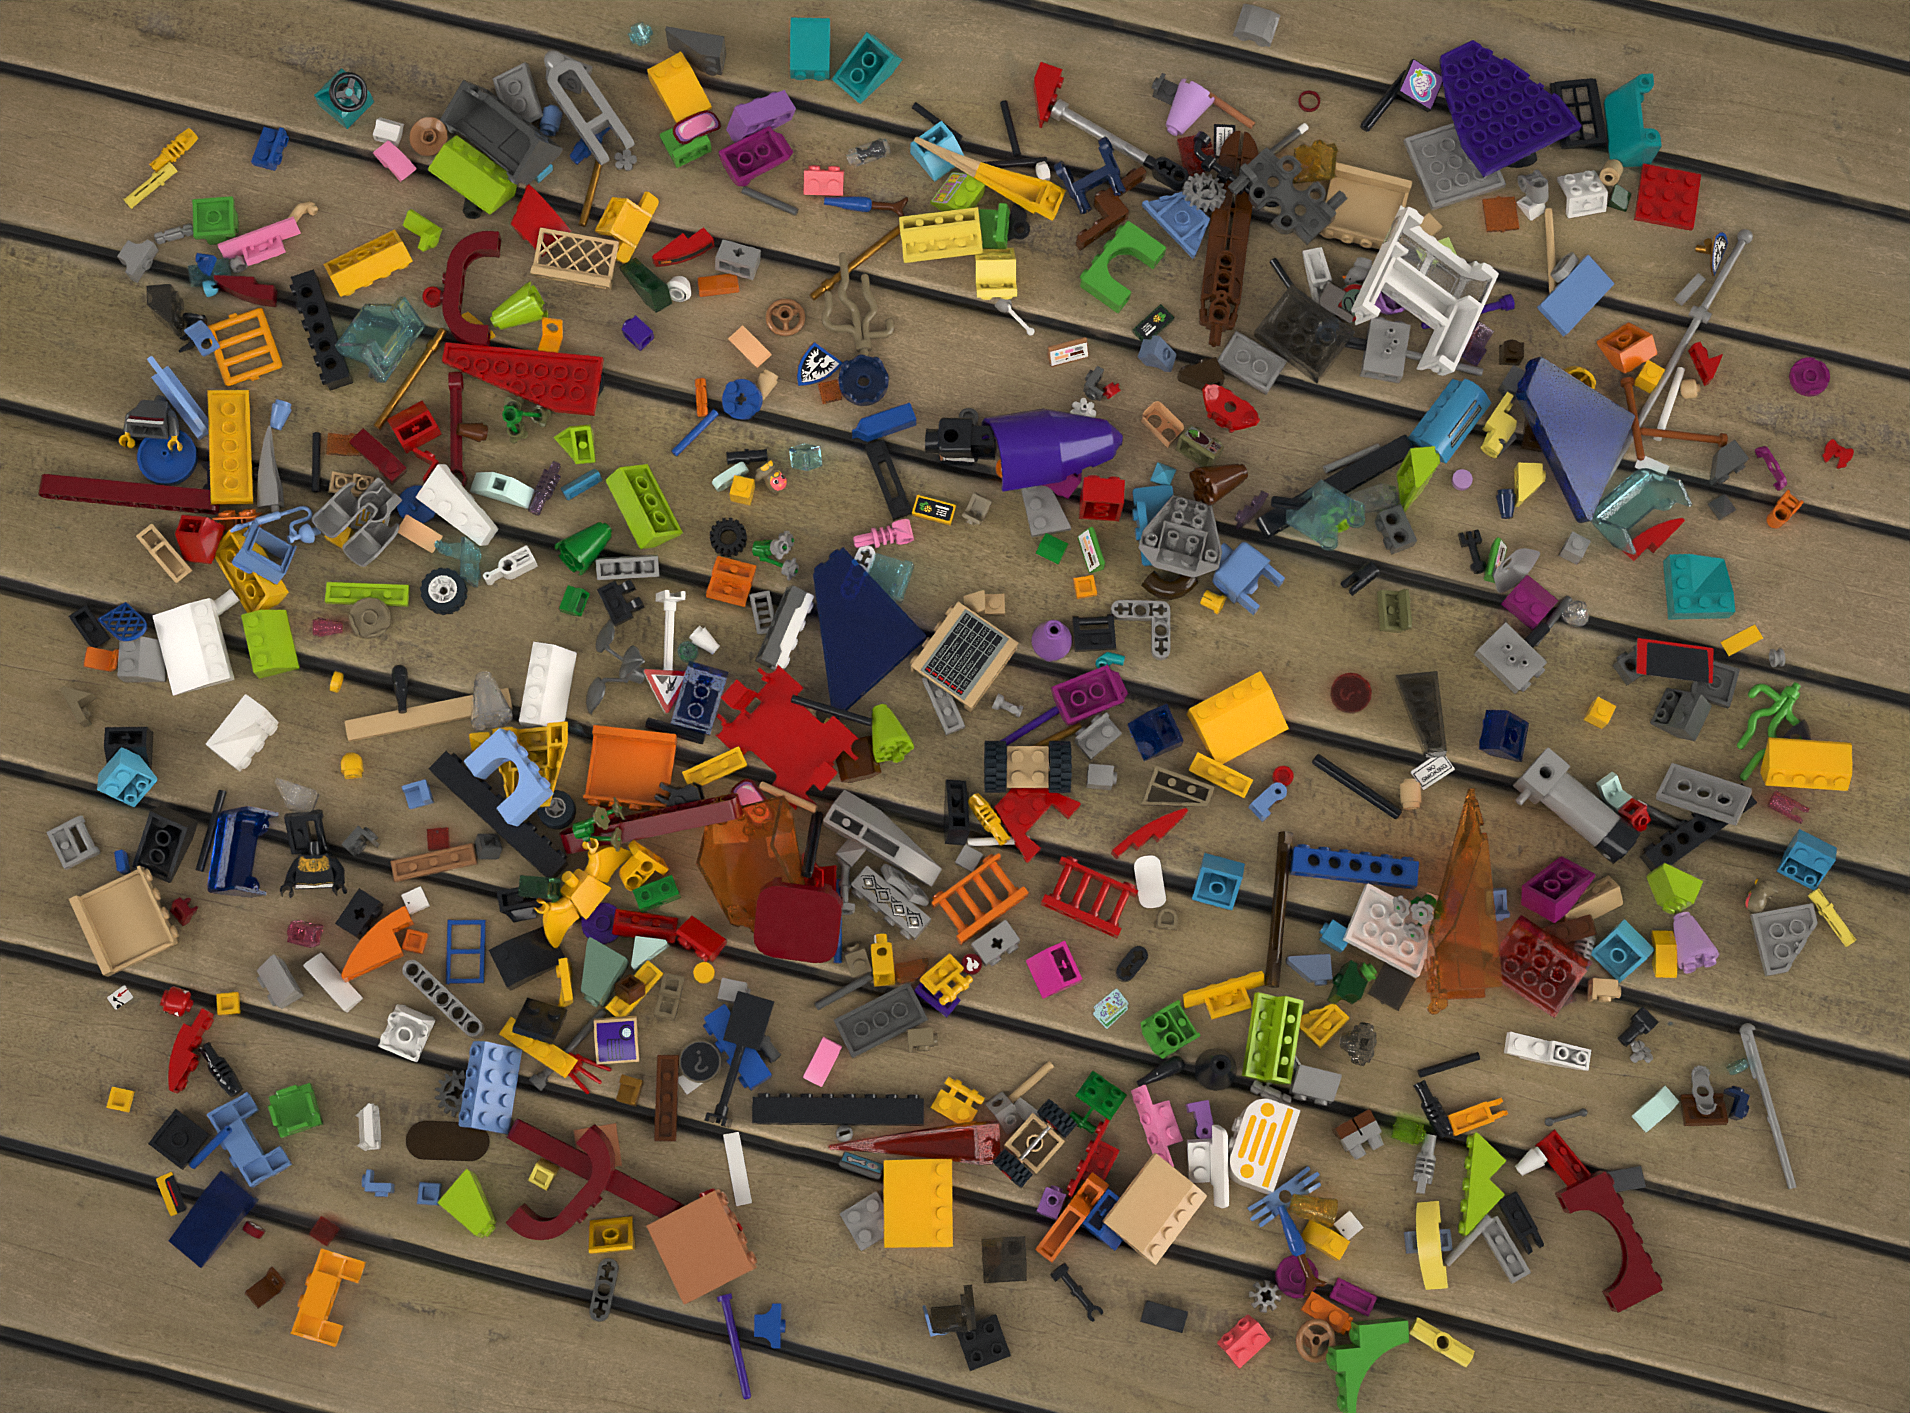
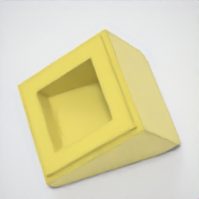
M541 1158L535 1164L528 1181L547 1191L560 1168Z

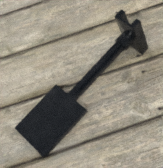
M741 991L737 992L723 1038L724 1041L736 1044V1049L720 1102L716 1105L714 1113H706L704 1121L718 1124L721 1122V1126L731 1128L733 1120L726 1117L729 1110L728 1103L745 1048L748 1047L760 1051L775 1001Z

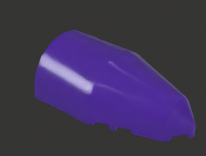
M1045 408L986 417L981 423V426L992 427L994 437H996L1002 467V492L1062 482L1071 474L1075 473L1078 475L1089 466L1093 468L1113 459L1120 445L1122 446L1123 442L1122 433L1105 419Z

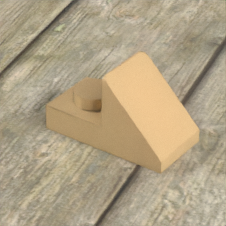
M985 590L963 597L964 606L979 616L1005 615L1004 594H985Z

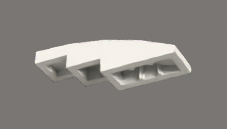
M1320 247L1304 250L1302 254L1317 319L1319 322L1334 320L1336 327H1338L1341 322L1334 318L1335 314L1333 313L1328 320L1322 314L1319 307V295L1328 280L1332 282L1323 249Z

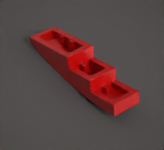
M1183 808L1144 825L1112 850L1111 855L1117 860L1130 846L1138 851L1151 837L1158 843L1187 815L1189 810Z

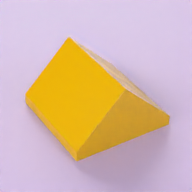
M633 1216L590 1220L589 1253L593 1255L635 1250Z

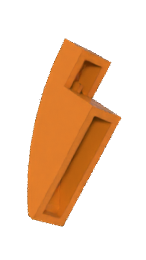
M406 906L399 908L380 920L359 941L342 971L341 976L345 983L404 956L395 933L414 925Z
M1092 1172L1035 1250L1052 1263L1088 1216L1109 1184Z

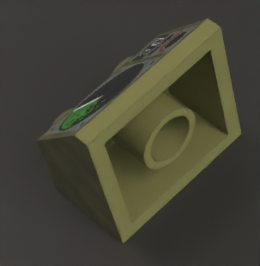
M1192 425L1180 435L1176 451L1201 467L1213 466L1224 449V446L1218 439L1210 438L1203 429Z

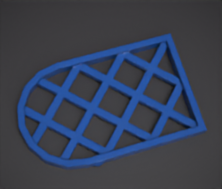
M127 602L98 618V621L120 641L135 640L147 630L145 619ZM114 614H120L119 618H113ZM124 614H130L129 617H123ZM128 620L126 624H120L121 621ZM131 620H137L136 624H130ZM112 621H118L116 625H110ZM125 627L124 631H118V628ZM128 627H135L133 631H127Z

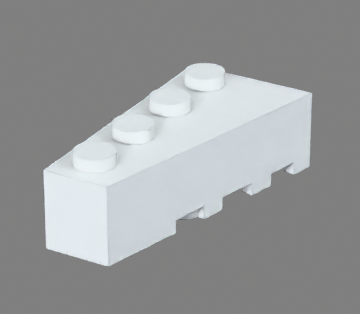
M438 464L416 496L418 500L480 546L488 545L499 529L485 511L474 501L475 499L465 490L458 478L451 473L446 464Z

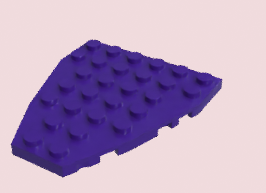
M1474 40L1440 56L1439 62L1444 94L1461 147L1483 177L1580 130L1582 125L1557 94L1551 95L1544 90L1543 84L1533 82L1529 79L1530 75L1506 58L1503 60L1493 55L1492 50L1482 47L1481 44Z

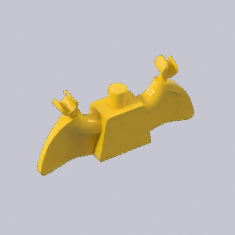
M590 838V847L588 842L584 841L582 844L583 848L589 850V862L585 870L576 869L574 873L566 871L562 875L561 880L565 884L560 889V893L563 897L557 902L546 903L541 898L536 900L542 906L540 908L534 907V909L538 913L543 914L545 935L552 947L557 948L560 945L568 928L580 918L579 915L587 920L612 889L605 883H608L614 871L632 856L629 850L620 847V850L616 851L614 845L598 847L599 843L594 838Z

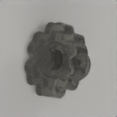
M1360 1022L1359 1025L1354 1026L1352 1031L1344 1032L1340 1037L1341 1049L1348 1052V1055L1351 1056V1062L1355 1065L1364 1066L1366 1063H1370L1371 1058L1374 1056L1377 1040L1376 1032H1373L1374 1026L1370 1023Z

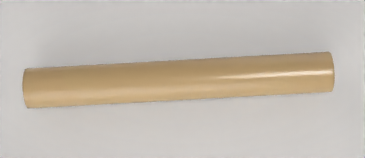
M762 781L759 785V789L808 811L816 813L818 805Z
M1048 1061L1008 1096L1009 1100L1012 1103L1016 1102L1054 1068L1053 1064Z

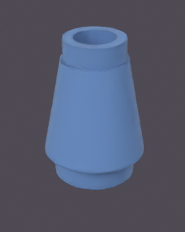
M278 399L275 400V403H272L271 428L282 430L292 411L290 409L292 404Z

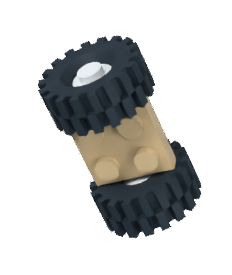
M985 741V793H1006V777L1007 788H1049V793H1070L1072 777L1071 741H1049V746H1007V755L1006 741Z

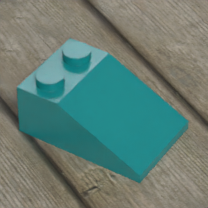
M866 32L832 80L861 104L892 75L903 59L875 35Z

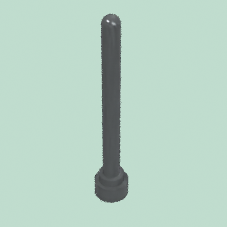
M600 1009L562 1050L567 1054L572 1052L592 1031L594 1019L604 1018L606 1010ZM546 1067L541 1073H534L529 1081L542 1091L547 1085V1078L554 1071Z

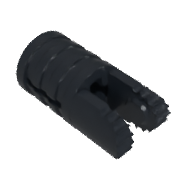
M1368 561L1344 579L1340 585L1343 588L1352 585L1349 593L1353 596L1376 577L1380 576V572L1374 563Z

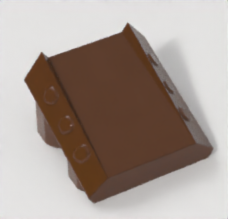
M872 736L860 737L853 742L852 752L858 757L856 761L844 750L836 758L841 782L844 783L870 779L882 773L880 764L875 761L873 755Z

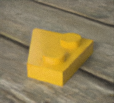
M1330 1004L1322 1009H1315L1301 1015L1299 1029L1321 1049L1350 1020V1017L1336 1004Z

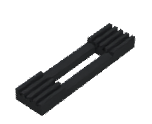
M881 440L865 446L866 453L893 521L900 519V517L903 518L909 514L911 515V507L885 441ZM886 462L899 496L891 498L878 463Z

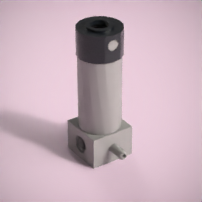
M1548 747L1513 785L1521 792L1515 802L1518 805H1522L1527 799L1534 804L1541 801L1593 845L1594 849L1612 864L1616 863L1634 846L1641 833L1567 772L1570 765Z

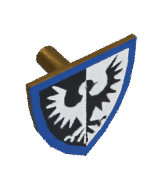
M1723 232L1716 233L1713 237V242L1710 238L1704 240V245L1697 244L1695 252L1711 255L1710 266L1712 276H1715L1728 245L1726 234Z
M814 341L802 355L798 364V386L811 385L828 378L843 362Z

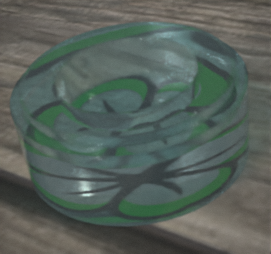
M691 641L681 643L677 651L679 658L686 663L695 661L699 654L697 646Z
M1742 1058L1728 1065L1726 1069L1730 1075H1735L1747 1069L1749 1064L1745 1058Z

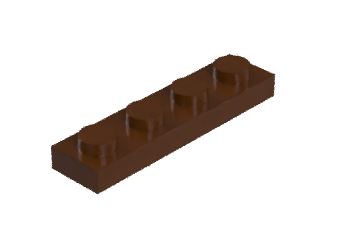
M657 1055L655 1142H676L679 1055Z

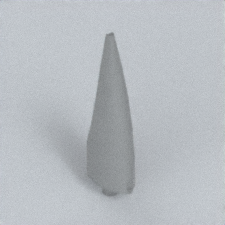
M268 426L259 462L257 508H271V513L276 511L280 512V508L284 507V494L275 460L271 426Z

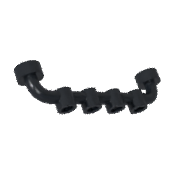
M1199 131L1193 140L1195 142L1194 153L1202 161L1201 168L1206 172H1210L1212 169L1218 173L1217 178L1222 183H1227L1228 180L1233 182L1237 176L1233 174L1229 167L1221 166L1213 156H1207L1202 152L1201 148H1206L1211 142V138L1205 132ZM1247 184L1238 194L1242 195L1244 191L1249 194L1251 187ZM1255 191L1253 193L1256 198L1264 197L1262 191ZM1268 202L1265 206L1274 208L1279 206V204Z

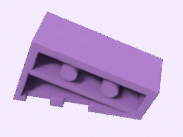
M785 90L772 92L766 97H758L749 103L737 105L734 108L726 131L733 142L736 143L768 126L773 130L792 120L796 108Z

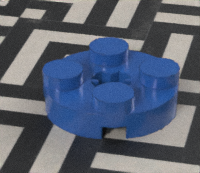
M737 379L729 382L722 396L724 411L731 417L739 420L752 418L761 409L763 402L762 393L756 384L746 379ZM745 394L743 397H746L747 400L740 405L738 398Z

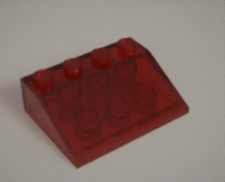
M1520 915L1483 971L1555 1019L1593 962L1523 915Z

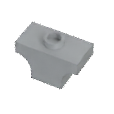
M148 239L141 244H135L128 240L117 257L123 265L127 266L125 272L128 277L138 283L144 272L151 267L152 260L159 250Z

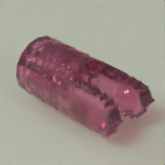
M1778 791L1773 793L1767 805L1769 808L1799 824L1803 822V819L1791 813L1794 806L1802 812L1808 813L1810 810L1809 807Z

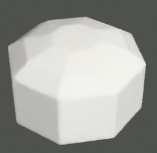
M1045 161L1037 163L1035 168L1037 177L1049 181L1051 175Z

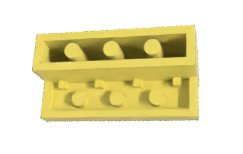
M978 207L899 217L904 263L983 253Z

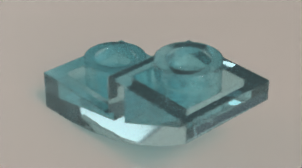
M229 258L217 259L210 276L202 273L198 265L188 266L191 287L203 286L202 282L207 280L215 281L214 275L232 276Z

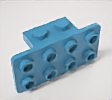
M1171 485L1133 489L1134 509H1132L1133 521H1136L1137 524L1135 538L1139 540V544L1143 530L1174 495ZM1140 550L1142 565L1153 566Z

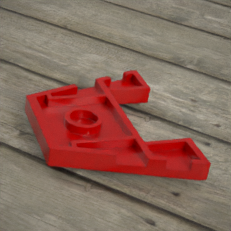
M1011 788L994 807V811L1013 838L1014 844L1019 848L1025 862L1029 863L1041 848L1025 834L1051 806L1069 819L1081 806L1080 802L1059 793H1049L1047 788Z

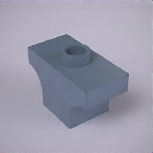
M1152 336L1151 340L1143 339L1138 358L1146 366L1157 367L1164 372H1171L1177 354L1160 336Z

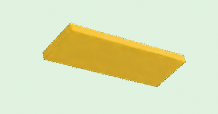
M207 390L211 505L253 504L249 390Z

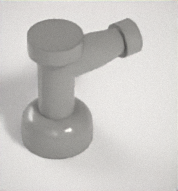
M999 693L992 706L994 710L1002 708L1012 714H1016L1015 717L1018 718L1023 710V706L1020 705L1018 707L1005 701L1004 696Z

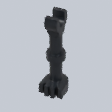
M1064 1262L1051 1272L1050 1276L1055 1282L1060 1278L1071 1290V1295L1073 1297L1076 1296L1086 1309L1087 1318L1094 1322L1095 1319L1091 1315L1092 1311L1097 1310L1102 1315L1103 1310L1099 1306H1094L1082 1291V1286L1077 1285L1068 1274L1069 1267Z

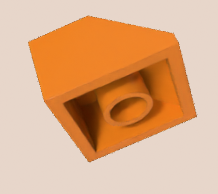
M1630 322L1597 341V345L1611 365L1625 374L1657 355L1653 335Z

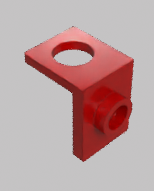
M414 447L412 451L415 457L431 465L422 478L425 483L439 462L431 452L427 450L422 452Z

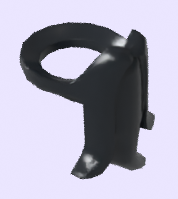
M184 313L182 316L183 320L187 323L186 328L200 320L207 325L205 315ZM186 333L182 337H179V339L183 341H186L190 338ZM190 338L189 343L180 348L179 353L195 346L194 341Z

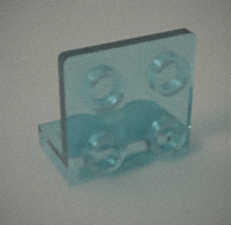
M876 553L863 589L864 592L902 604L915 566L914 563L907 560L903 562Z

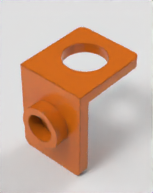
M89 646L86 648L83 665L88 668L112 672L117 668L119 649L109 651Z

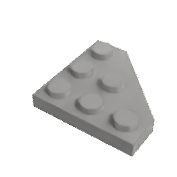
M1813 903L1750 915L1765 977L1786 973L1791 968L1796 956L1799 955L1809 935L1818 924Z

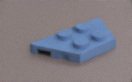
M1183 192L1174 193L1172 196H1162L1157 200L1149 202L1148 200L1143 201L1142 207L1194 259L1210 218L1201 209L1196 210L1197 206H1189L1191 201H1185L1186 195H1183Z

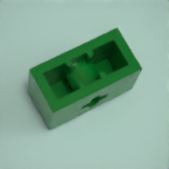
M672 875L632 890L642 913L681 898Z

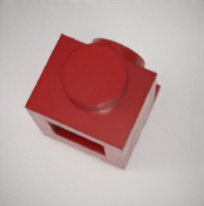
M1631 798L1618 810L1620 817L1624 818L1639 832L1646 830L1647 824L1651 821L1646 810L1647 806L1634 798ZM1632 809H1634L1635 812L1632 815L1629 814V812Z

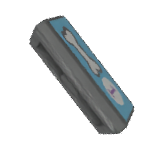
M849 1152L843 1153L839 1163L841 1168L876 1180H880L883 1172V1164Z

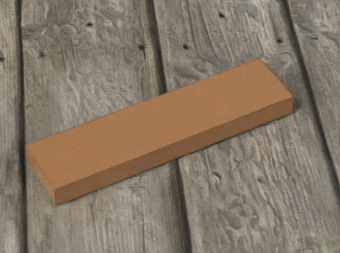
M474 843L390 861L394 882L478 864Z

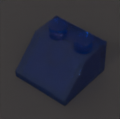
M1486 710L1482 734L1479 740V750L1490 756L1522 762L1529 723L1508 710Z

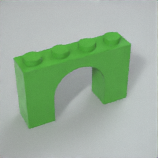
M1127 221L1124 226L1121 224L1118 227L1114 239H1109L1106 242L1102 254H1097L1091 263L1093 264L1089 270L1086 268L1080 276V287L1116 313H1119L1130 300L1131 291L1111 277L1107 268L1109 262L1119 255H1131L1151 269H1154L1166 252V247L1130 221Z

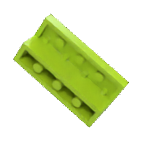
M1260 992L1254 994L1242 1070L1243 1077L1271 1084H1291L1304 1000L1288 996L1276 997Z

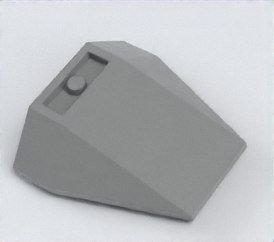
M1172 495L1143 530L1138 548L1150 563L1159 569L1193 578L1217 570L1221 560L1222 549L1212 505L1208 506L1201 502Z

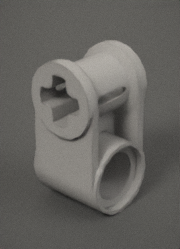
M1538 169L1534 170L1531 174L1518 176V184L1521 191L1533 203L1542 204L1548 201V180Z

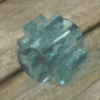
M644 22L632 25L630 27L632 32L628 33L633 44L637 43L638 46L651 42L650 36L654 35L651 27L648 24L645 25Z

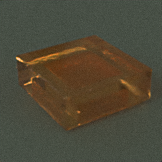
M837 379L818 384L822 404L842 400Z

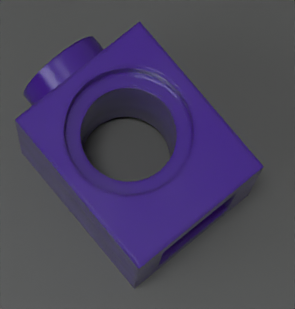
M636 315L632 319L626 320L622 326L623 336L639 351L654 339L653 331Z

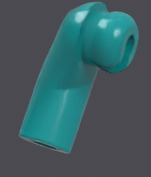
M1106 652L1097 658L1095 664L1097 668L1106 665L1110 666L1111 664L1123 666L1125 656Z

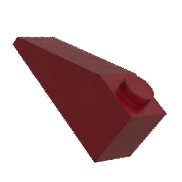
M364 428L349 441L392 486L407 472V468Z

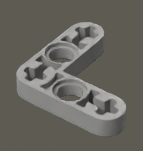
M1117 600L1112 604L1110 612L1116 620L1151 621L1152 656L1160 661L1165 660L1169 656L1170 606L1165 601ZM1129 605L1132 606L1131 615H1128L1129 611H1123L1122 615H1119L1118 611L1114 610L1118 606H1122L1123 610H1128ZM1143 606L1146 609V613L1142 616L1137 615L1135 608ZM1149 606H1153L1152 610H1158V607H1162L1166 612L1163 615H1159V612L1152 611V616H1149ZM1163 626L1167 632L1165 635L1160 636L1156 634L1155 628ZM1167 640V642L1163 641L1162 648L1166 651L1163 652V655H1159V652L1155 651L1159 647V641Z

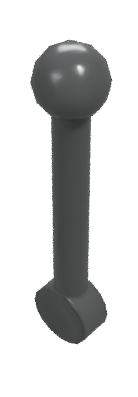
M1582 1108L1576 1113L1554 1119L1547 1118L1544 1123L1546 1126H1552L1553 1123L1577 1116L1585 1117L1588 1111Z

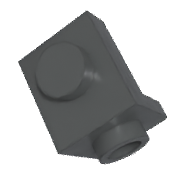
M1099 366L1094 371L1090 370L1085 377L1086 383L1084 384L1083 392H1085L1088 398L1101 401L1103 391L1096 388V386L1103 377L1104 369Z

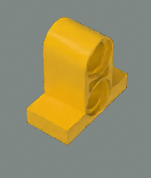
M632 840L628 847L633 855L619 870V877L625 888L632 891L641 887L655 870L664 876L669 868L663 858L635 840Z

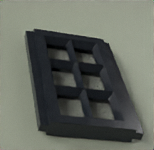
M1588 78L1550 83L1551 95L1557 94L1582 125L1579 131L1560 139L1561 149L1607 145L1608 140L1597 80Z

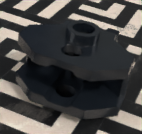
M660 782V788L672 793L671 797L668 798L662 794H655L654 797L657 801L666 804V807L705 799L702 785L696 782H692L683 788Z

